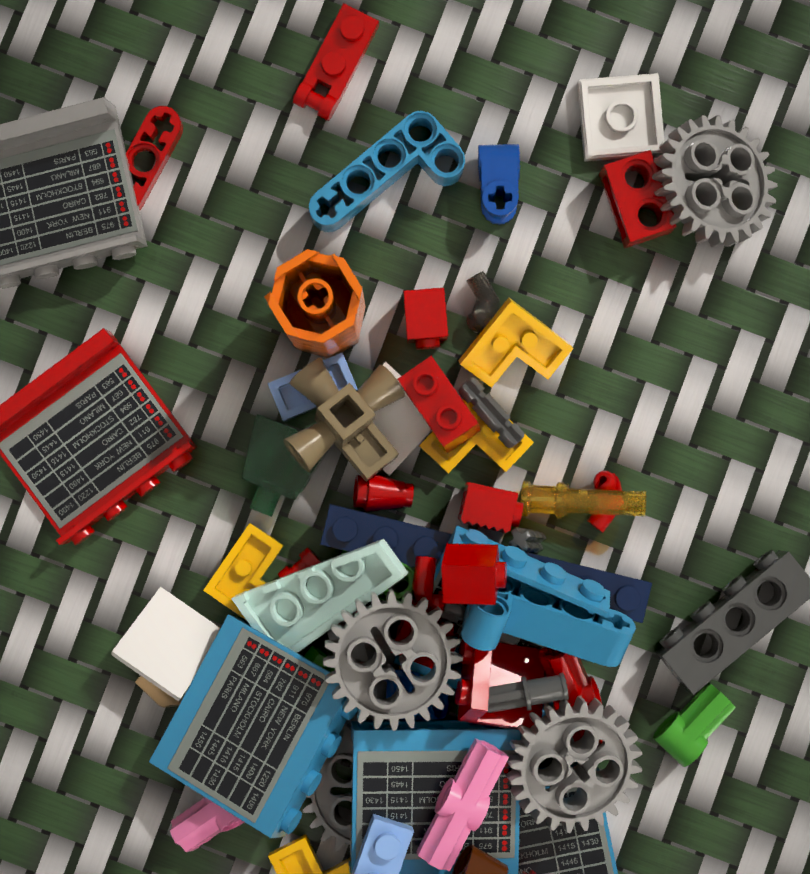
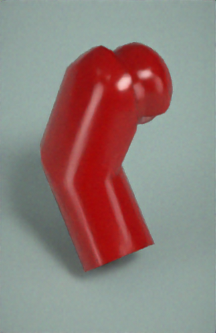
M609 471L598 472L593 479L599 505L587 520L588 523L602 533L624 505L620 480L614 473Z
M417 556L412 583L415 602L417 604L424 596L428 599L427 613L436 607L444 611L443 595L433 594L437 559Z

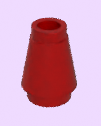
M377 474L365 482L361 475H356L353 489V506L355 508H363V512L412 507L414 497L413 483H405Z

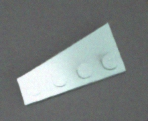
M381 539L244 591L231 599L251 627L298 653L329 631L332 624L342 622L344 620L341 615L342 610H346L351 614L356 612L355 600L357 598L366 605L371 601V592H375L377 596L404 578L408 571L387 542Z

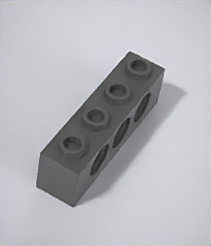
M770 550L754 562L753 565L756 569L746 578H743L741 575L734 578L722 589L725 594L713 605L710 601L701 605L692 613L691 618L693 621L683 630H680L679 627L674 628L660 640L659 643L662 647L655 653L688 692L693 695L810 599V577L789 551L778 550L775 553L773 550ZM768 581L773 586L774 594L769 602L762 604L757 597V590L763 582ZM738 607L743 615L742 623L735 629H729L725 621L726 614L730 609ZM708 633L712 640L711 648L707 653L697 655L694 650V641L699 635Z

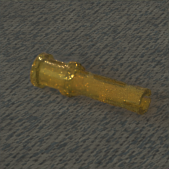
M523 481L521 503H524L522 517H529L530 513L555 514L556 518L559 519L567 517L568 513L646 517L647 491L569 488V485L564 482H558L556 486L531 485L530 481Z

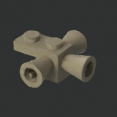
M321 357L306 365L291 379L289 384L318 407L314 418L317 423L283 439L287 450L305 471L310 472L333 443L365 482L398 457L399 453L373 423L376 416L374 412L405 397L402 386L385 366L379 365L357 391L350 383L341 390H338Z

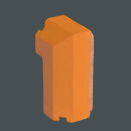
M307 249L277 267L272 293L270 291L264 298L296 349L330 358L344 352L359 342L366 308L363 288L344 258L338 257L335 254L330 256Z

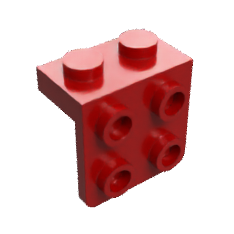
M462 639L459 648V654L463 657V661L459 662L462 663V672L455 694V702L459 705L458 721L519 730V725L531 728L534 724L529 714L533 712L542 718L543 704L532 705V709L527 711L526 707L488 713L489 687L519 682L523 676L526 677V680L544 677L545 670L539 658L540 649L498 643L496 649L482 651L469 646Z

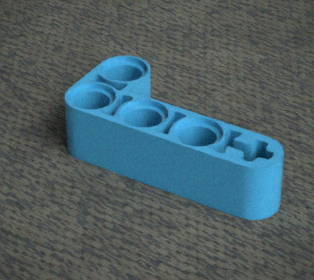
M415 111L404 118L312 196L309 202V213L312 222L319 230L324 232H334L340 229L416 164H419L435 183L442 186L453 185L462 177L465 165L464 152L433 115L425 111ZM416 126H425L432 135L426 141L419 142L412 139L409 132ZM393 151L400 156L401 161L395 167L387 168L381 165L378 159L382 153ZM442 156H450L456 161L457 168L452 172L445 173L436 167L435 162ZM355 177H364L370 183L367 191L361 194L351 192L347 186L350 180ZM338 190H341L345 201L350 204L349 206L345 205L343 199L336 204L339 201ZM325 204L330 208L336 204L334 207L336 216L330 218L326 214L320 217L322 214L320 206Z
M507 576L506 588L498 589L496 605L467 604L461 637L465 643L477 650L491 651L496 649L502 633H506L602 666L616 667L620 665L636 630V625L630 617L619 611L610 609V614L607 618L596 613L592 615L582 607Z

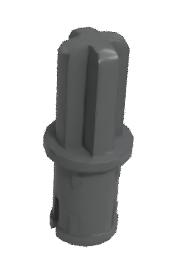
M560 673L555 676L526 680V677L523 676L519 682L489 687L487 712L493 713L526 707L527 711L532 709V705L569 700L565 675Z

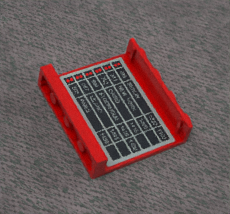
M105 328L0 405V455L61 536L56 540L59 545L68 544L72 541L76 546L85 541L95 532L91 526L103 517L107 521L117 517L128 508L125 504L127 499L135 493L142 497L152 491L161 483L157 478L169 468L174 473L184 467L193 459L190 452L197 448L112 332Z

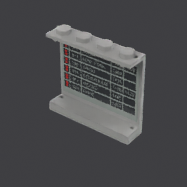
M105 97L0 124V288L6 289L21 284V278L33 275L35 279L55 277L59 275V269L72 265L77 270L98 265L97 259L112 256L114 260L130 258L136 255V249L148 246L126 157L116 106Z

